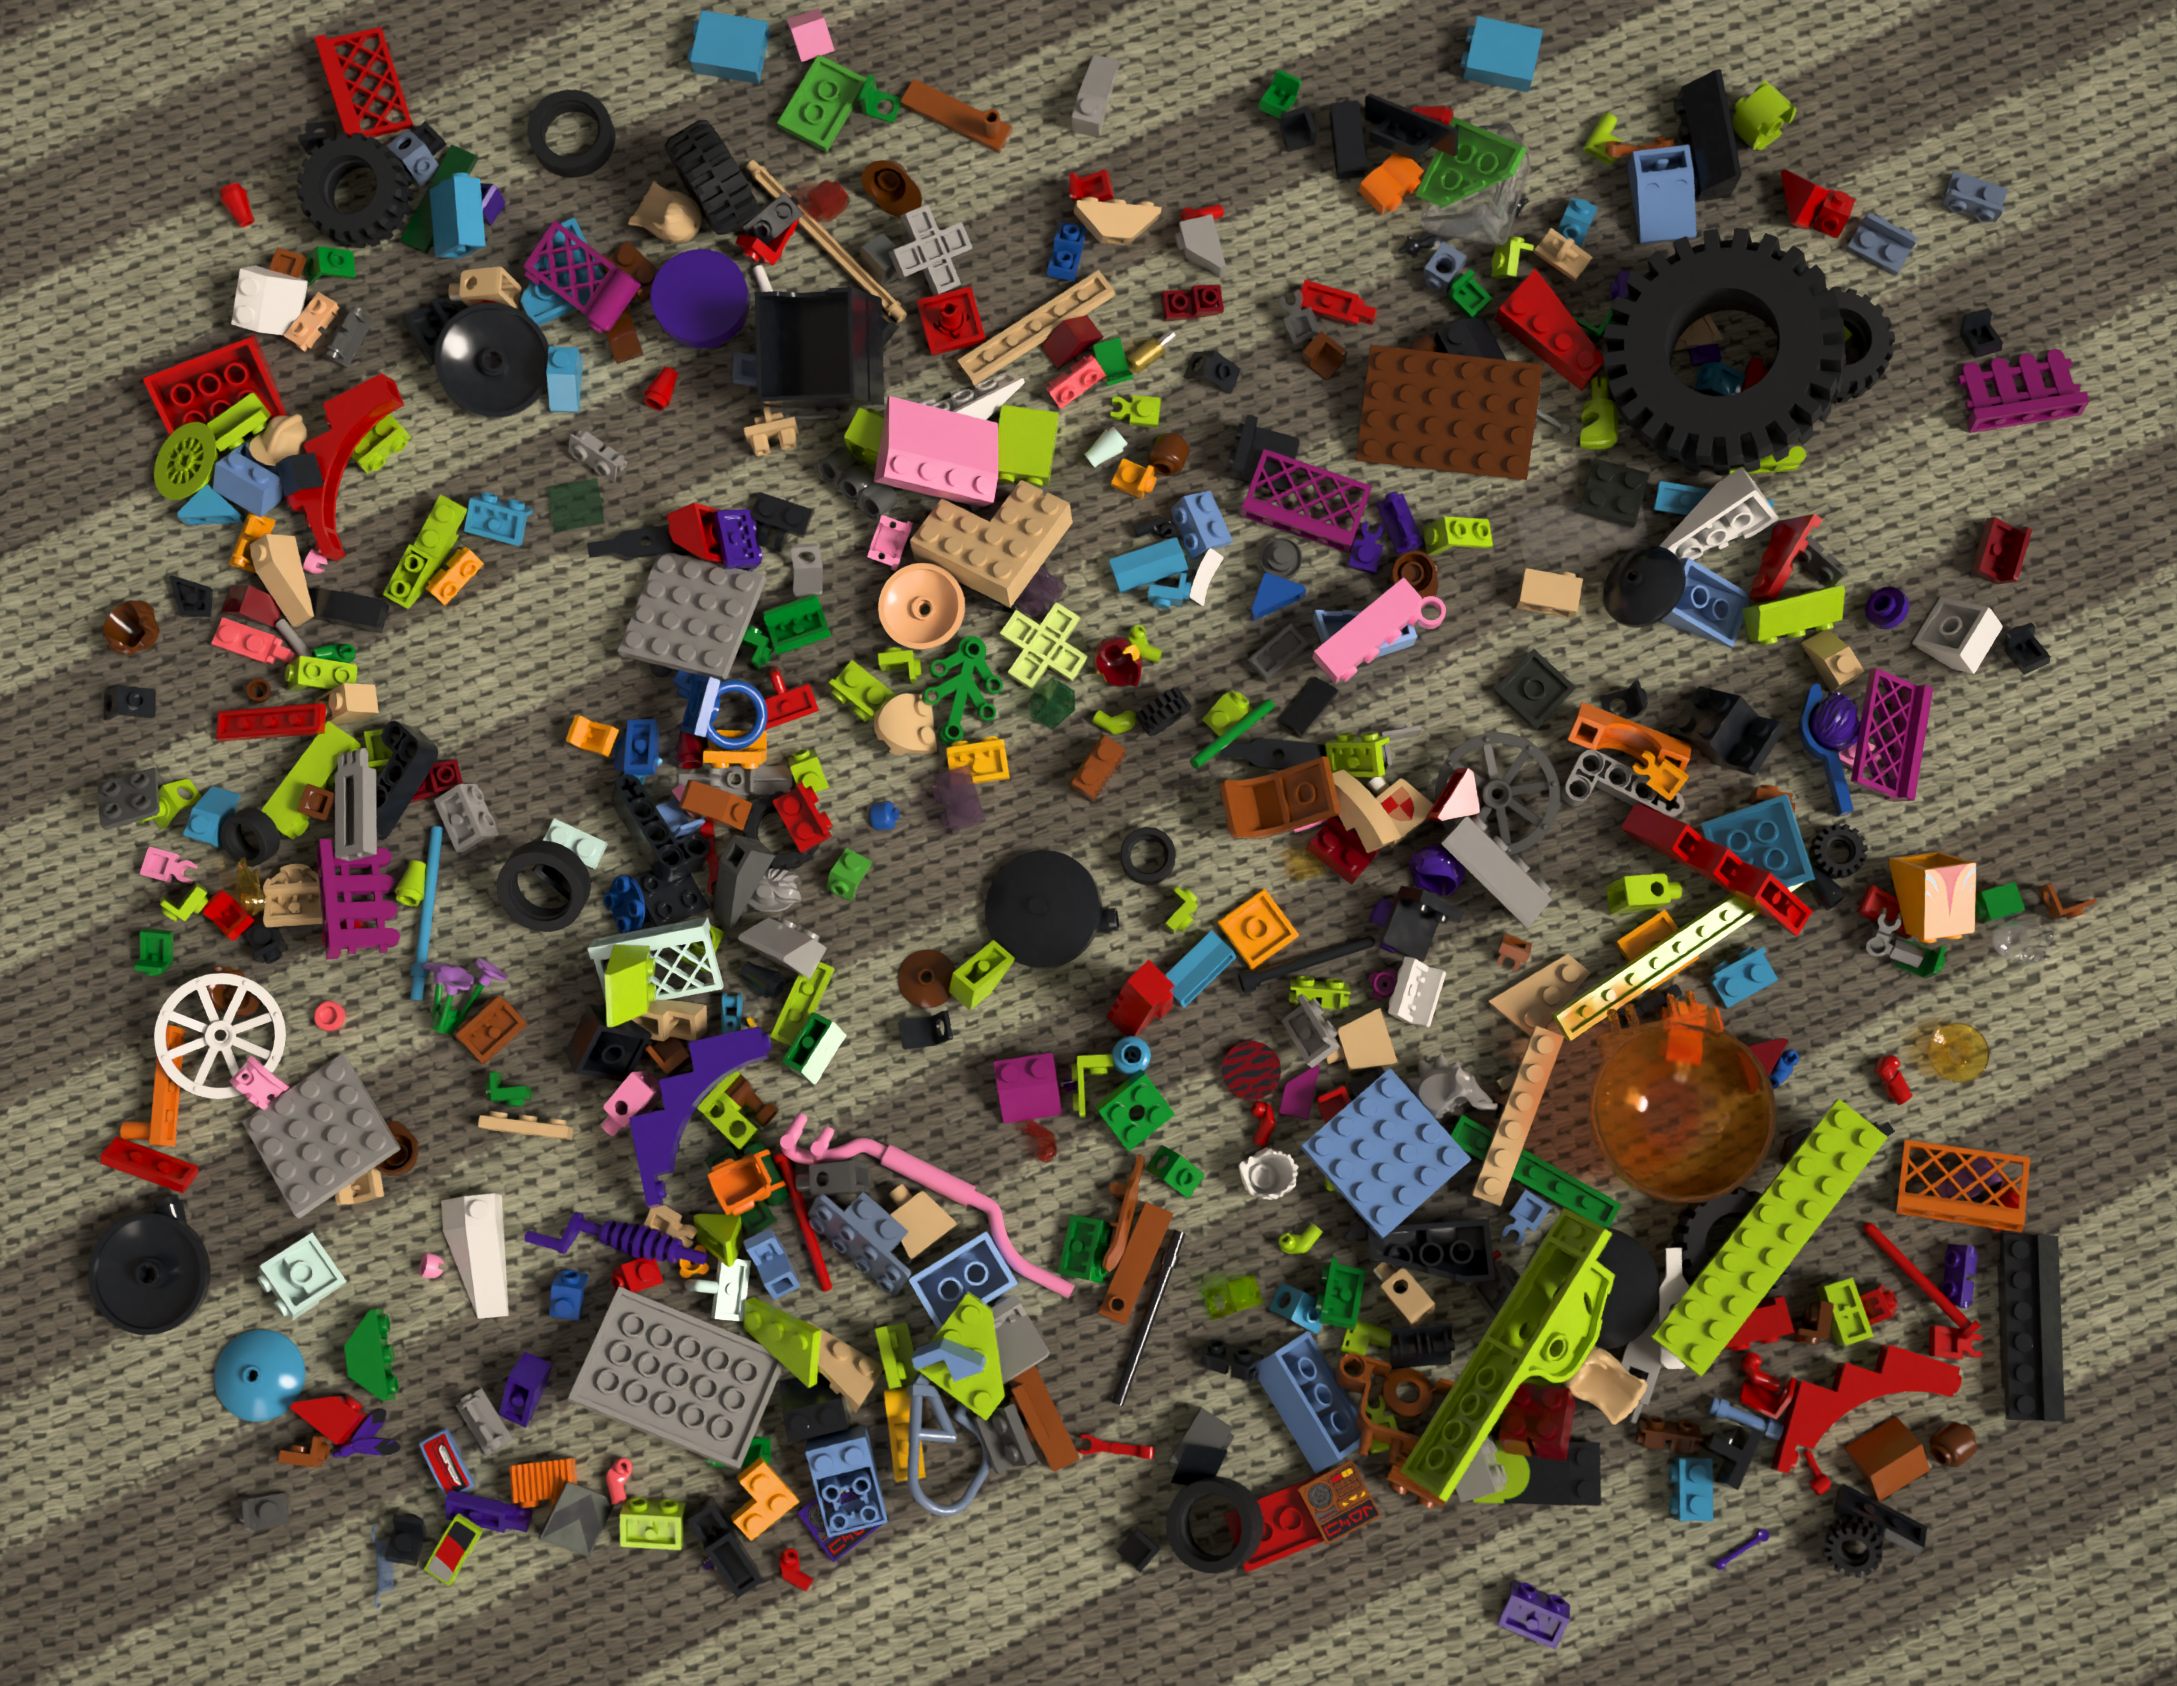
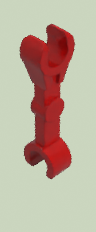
M708 821L700 827L701 835L710 844V850L706 858L709 865L707 890L714 896L712 886L717 882L719 857L714 840V825Z
M1090 1434L1079 1436L1082 1439H1089L1092 1443L1089 1450L1078 1449V1452L1083 1455L1109 1452L1115 1455H1133L1145 1459H1152L1154 1457L1155 1448L1153 1446L1105 1442Z

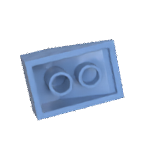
M1689 557L1680 558L1686 574L1684 592L1676 607L1661 621L1670 626L1733 648L1744 619L1742 608L1748 607L1751 600L1749 598L1750 594Z

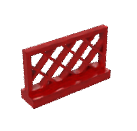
M381 27L329 39L326 38L325 34L314 37L344 133H348L351 137L354 133H361L367 138H374L413 128V123ZM378 37L380 45L375 52L363 46L367 39ZM346 44L354 49L349 57L345 58L336 52L335 47ZM359 51L371 57L366 67L353 62ZM377 60L388 66L383 76L371 71ZM349 66L361 72L355 83L344 77ZM366 76L379 81L373 92L361 86ZM384 85L396 90L391 101L378 95ZM357 91L369 97L364 107L352 102V98ZM374 100L387 106L381 116L369 111ZM394 109L404 115L405 121L393 123L386 118L391 110ZM365 115L377 121L374 128L361 130L360 123Z

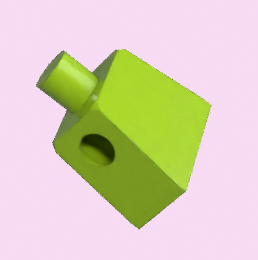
M1666 874L1624 876L1605 886L1610 915L1657 910L1670 904L1671 900L1680 899L1682 896L1680 883L1678 881L1668 882Z

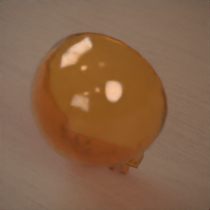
M1692 990L1685 991L1684 996L1689 1011L1688 1014H1680L1678 1001L1675 995L1671 994L1666 996L1671 1018L1640 1025L1634 1005H1626L1625 1013L1630 1028L1621 1029L1616 1010L1614 1008L1607 1010V1017L1612 1032L1600 1034L1596 1037L1602 1062L1591 1086L1588 1106L1591 1135L1600 1156L1615 1176L1636 1192L1657 1201L1681 1205L1708 1202L1731 1193L1750 1179L1767 1156L1774 1138L1777 1116L1773 1087L1764 1066L1748 1046L1724 1029L1718 1007L1699 1011L1697 1000Z

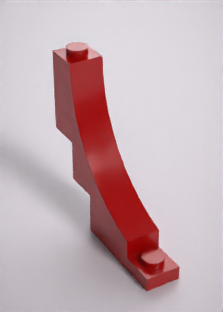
M1636 803L1621 826V829L1635 841L1703 875L1744 901L1760 914L1775 920L1790 934L1798 936L1813 912L1770 872L1742 861L1729 848L1701 837L1687 823Z
M1882 1344L1874 1372L1846 1362H1838L1831 1390L1802 1380H1796L1793 1398L1788 1404L1783 1421L1784 1430L1781 1438L1778 1440L1770 1469L1789 1474L1790 1469H1794L1798 1461L1799 1452L1795 1451L1797 1445L1814 1449L1821 1437L1838 1419L1858 1405L1871 1399L1899 1392H1925L1943 1397H1953L1954 1393H1957L1961 1386L1960 1367L1893 1345Z

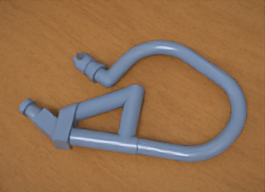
M918 1371L912 1383L907 1385V1396L910 1397L908 1486L913 1498L922 1508L934 1515L952 1516L963 1511L972 1502L989 1473L992 1464L974 1420L966 1415L971 1409L958 1401L956 1404L957 1409L953 1416L956 1421L978 1438L982 1447L980 1467L963 1496L951 1505L936 1504L922 1492L918 1481L921 1440L955 1443L957 1434L936 1387L928 1385L931 1380ZM923 1398L928 1399L940 1429L921 1428Z

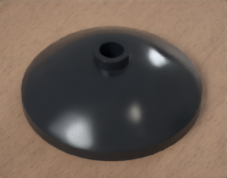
M1660 546L1641 547L1623 556L1613 566L1605 580L1603 602L1608 614L1619 624L1632 628L1646 627L1665 618L1676 607L1684 592L1686 574L1682 562L1673 552Z

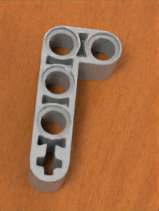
M1587 750L1580 755L1561 790L1562 799L1571 806L1583 804L1595 786L1632 806L1637 803L1674 819L1682 812L1685 805L1682 795L1677 792L1671 800L1672 810L1667 811L1665 809V802L1668 799L1646 784L1650 779L1648 776L1640 775L1632 768L1596 750ZM1583 760L1593 761L1596 765V771L1590 772L1584 769ZM1616 773L1620 775L1622 784H1613L1609 780V774ZM1571 785H1578L1583 790V796H1573L1569 787ZM1641 786L1647 789L1648 798L1643 799L1637 796L1636 787ZM1659 794L1660 796L1656 799L1657 802L1652 804L1651 802Z

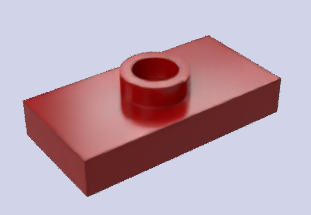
M1874 885L1867 886L1857 909L1859 914L1878 923V913L1882 908H1886L1885 919L1887 921H1892L1898 913L1901 914L1898 899ZM1901 915V925L1893 932L1905 939L1911 938L1912 935L1905 932Z

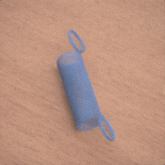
M373 1526V1527H372V1541H373V1542H379V1541H377V1540H378V1537H376V1540H374V1527H375V1529H377V1527H376V1526ZM376 1543V1544H377V1545H376V1551H377V1552H376V1553H377V1554H376V1555H377L376 1557H378V1558H376V1559H378V1560H376V1561H379V1562H376V1563H379V1564H383V1563H393V1562H383V1561H386V1560H382V1559H385V1558H382V1557H385V1556H382V1555H385V1554H381V1553H386V1552H381V1551H386V1550H380V1549H385V1548H380V1547H384V1546H379V1545H383V1544ZM383 1565L377 1566V1567H378V1568H377V1574H378V1575H377V1576H378V1577H377V1578H378L377 1580H379V1581H377V1582H379V1583H377V1584H380V1585L393 1584V1583H383V1582H393L394 1580H392V1579H394V1578H391V1577H382V1576H389V1575H382V1574H388V1573H381V1572H387V1571H380V1570H385V1569H380V1568H384V1567H380V1566H383ZM377 1585V1586H379V1587H378V1592H376V1594H375V1606H376V1608H379V1607H380V1603H378V1606H377V1594L380 1595L379 1592H381V1591H387V1590H381V1589H385V1588H380V1587H384V1586Z

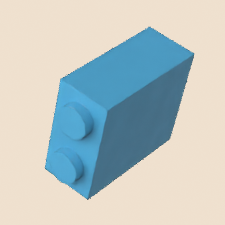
M701 10L700 19L695 21L693 28L694 46L690 45L688 50V63H691L694 73L759 84L770 36L767 21Z
M1477 16L1475 27L1469 26L1465 43H1470L1469 52L1463 51L1460 68L1465 69L1463 79L1529 92L1543 30Z
M454 173L451 178L440 181L439 185L430 189L435 257L462 259L485 247L480 178L469 177L468 173Z

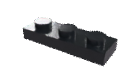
M1844 1483L1838 1489L1834 1512L1847 1516L1851 1521L1853 1515L1858 1516V1522H1862L1863 1518L1868 1519L1869 1527L1874 1523L1877 1526V1532H1881L1882 1537L1918 1556L1924 1550L1927 1526Z

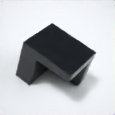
M1308 106L1281 114L1279 128L1288 152L1315 145L1317 130Z
M315 452L291 455L276 463L285 496H292L301 490L320 488L324 485Z
M1136 1526L1117 1549V1552L1141 1573L1158 1553L1160 1547Z

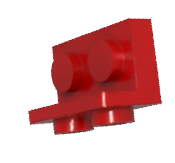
M801 781L797 783V788L772 802L802 854L831 838L832 835L828 829L833 827L825 811L818 812L815 803L819 799L812 787L805 788Z

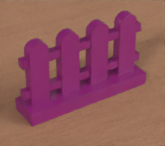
M2052 349L2047 353L2044 363H2037L2036 358L2032 354L2025 353L2020 356L2017 367L2009 368L2008 362L2005 359L1995 358L1987 372H1981L1979 365L1974 362L1966 363L1961 371L1962 376H1959L1957 381L1959 386H1965L1969 401L1965 404L1966 411L1972 410L1967 420L1969 433L2082 415L2089 403V398L2086 391L2080 392L2079 384H2073L2069 368L2073 365L2071 358L2065 359L2061 350ZM2042 372L2049 373L2053 388L2045 389L2041 376ZM2013 377H2021L2025 392L2017 393ZM1986 381L1993 382L1997 397L1989 398L1985 385Z
M332 839L319 840L316 859L326 959H338L341 949H348V954H356L357 949L379 948V953H387L388 948L395 947L400 939L398 930L385 927V921L392 920L397 913V906L391 901H383L382 894L390 893L394 887V879L390 875L380 874L379 868L388 866L391 861L392 855L388 849L377 848V855L348 862L335 858ZM340 868V875H335V869ZM349 868H370L371 875H349ZM373 894L374 901L352 902L351 895ZM337 895H342L343 902H338ZM376 921L377 928L355 929L354 922ZM340 922H345L346 929H340Z

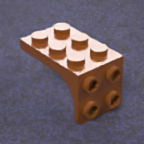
M1322 756L1262 777L1246 780L1226 779L1220 782V798L1224 804L1227 816L1226 825L1233 838L1262 840L1341 814L1328 757Z

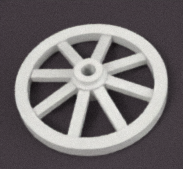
M230 973L203 975L188 981L175 990L164 1003L159 1013L154 1034L156 1053L167 1075L180 1087L193 1094L216 1099L231 1098L243 1094L234 1086L210 1087L203 1085L218 1050H222L232 1077L239 1071L231 1050L232 1045L266 1059L267 1062L264 1066L270 1072H273L283 1054L286 1038L285 1023L281 1010L269 992L246 977ZM230 984L238 986L223 1020H219L206 988L207 985ZM197 989L211 1024L207 1025L173 1010L185 996ZM247 990L256 995L269 1011L241 1023L231 1024ZM168 1020L205 1034L204 1037L169 1051L167 1050L166 1027ZM273 1021L275 1038L272 1051L236 1036L237 1033ZM221 1029L226 1032L225 1039L218 1040L215 1038L214 1034L217 1030ZM209 1045L210 1048L194 1081L182 1074L171 1060Z

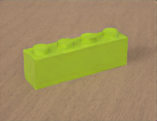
M327 721L325 724V734H318L261 811L266 813L274 821L277 829L294 840L296 836H301L308 828V820L311 817L297 811L307 783L328 790L335 789L338 755L360 749L363 745Z

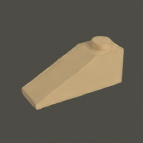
M265 534L250 544L251 558L253 559L257 575L292 627L300 626L314 617L295 536Z

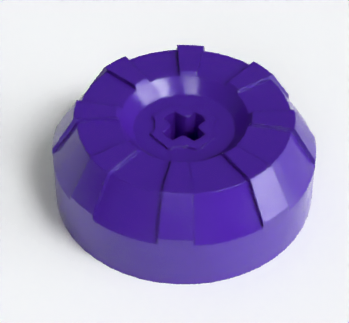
M695 249L674 256L661 267L652 284L651 304L659 325L673 341L683 346L709 349L720 346V344L732 338L742 329L749 313L750 293L741 270L730 258L716 251Z

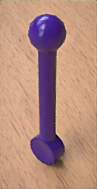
M1765 1529L1758 1530L1754 1538L1724 1558H1716L1714 1561L1715 1568L1723 1570L1726 1567V1563L1759 1541L1766 1542L1770 1537L1769 1532Z

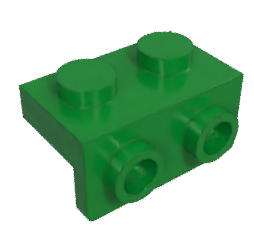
M817 594L762 613L776 655L831 637Z
M1332 1256L1330 1265L1323 1266L1320 1283L1326 1284L1325 1292L1318 1293L1315 1311L1321 1312L1319 1323L1355 1330L1366 1270L1337 1264L1338 1257Z

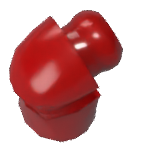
M1887 1055L1881 1057L1876 1062L1874 1074H1878L1880 1079H1882L1888 1098H1891L1899 1106L1907 1102L1913 1095L1909 1091L1910 1088L1901 1071L1897 1069L1900 1066L1899 1059L1894 1055Z

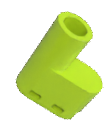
M1607 112L1602 114L1583 148L1585 153L1610 166L1618 157H1609L1608 153H1605L1606 143L1608 141L1623 142L1611 135L1618 122L1613 114Z
M1357 1319L1355 1330H1352L1350 1333L1351 1329H1346L1340 1352L1345 1354L1356 1353L1365 1356L1369 1343L1389 1349L1391 1345V1330Z

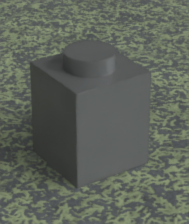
M883 233L861 247L858 263L880 286L889 280L894 281L899 277L889 255V252L897 249V247Z

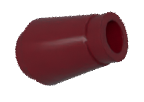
M680 731L676 761L679 762L680 768L692 770L703 766V747L700 736Z

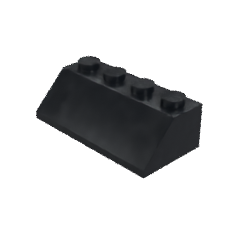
M1718 69L1682 86L1677 98H1674V112L1676 115H1680L1681 119L1679 138L1681 141H1685V145H1689L1694 171V192L1697 202L1729 198L1742 176L1721 69Z

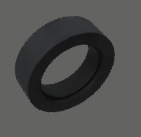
M561 90L548 95L537 104L528 121V139L538 161L548 171L561 177L578 178L594 173L608 161L615 146V129L607 109L595 96L581 90ZM581 112L592 117L598 124V135L592 147L583 154L573 157L561 156L551 151L546 145V133L552 121L564 113Z
M533 841L517 848L510 855L497 878L498 899L506 913L520 925L540 932L557 931L572 924L584 908L591 891L590 875L583 861L569 848L551 841ZM530 864H545L555 868L565 877L569 884L570 901L562 907L553 909L542 908L531 903L525 898L519 888V870Z

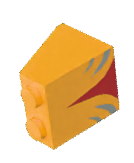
M1940 851L1889 858V866L1906 934L1917 937L1919 942L1933 943L1937 941V938L1959 939L1962 938V934L1974 932L1975 862Z

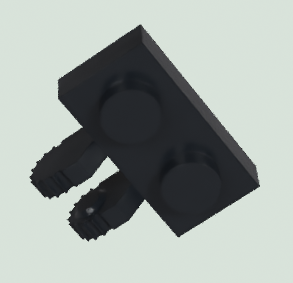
M759 492L751 512V519L763 525L757 545L765 546L772 528L780 530L774 543V550L782 552L789 533L804 538L814 513L813 509Z

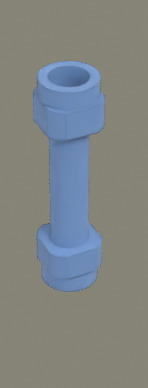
M1715 1396L1712 1397L1707 1411L1708 1414L1720 1419L1727 1417L1760 1430L1764 1433L1763 1436L1777 1441L1781 1438L1784 1423L1772 1418L1765 1420L1730 1406L1729 1401Z

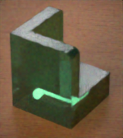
M1054 677L1050 678L1030 697V716L1050 729L1057 727L1075 711V690Z

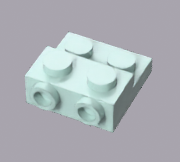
M310 1233L259 1266V1273L261 1275L257 1277L263 1290L266 1293L272 1290L278 1300L274 1304L283 1317L289 1315L292 1320L319 1304L321 1299L346 1284L345 1278L313 1233Z

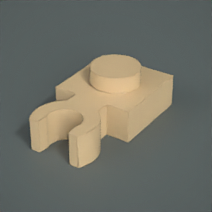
M665 1205L651 1208L644 1225L650 1226L651 1230L655 1228L661 1231V1236L663 1233L671 1235L672 1239L675 1237L681 1239L683 1246L690 1248L693 1244V1241L688 1238L693 1239L698 1233L694 1226L681 1224L682 1216Z

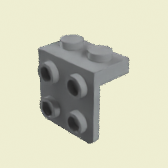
M1015 1294L1010 1297L1001 1298L992 1307L1004 1384L1049 1356L1047 1346Z

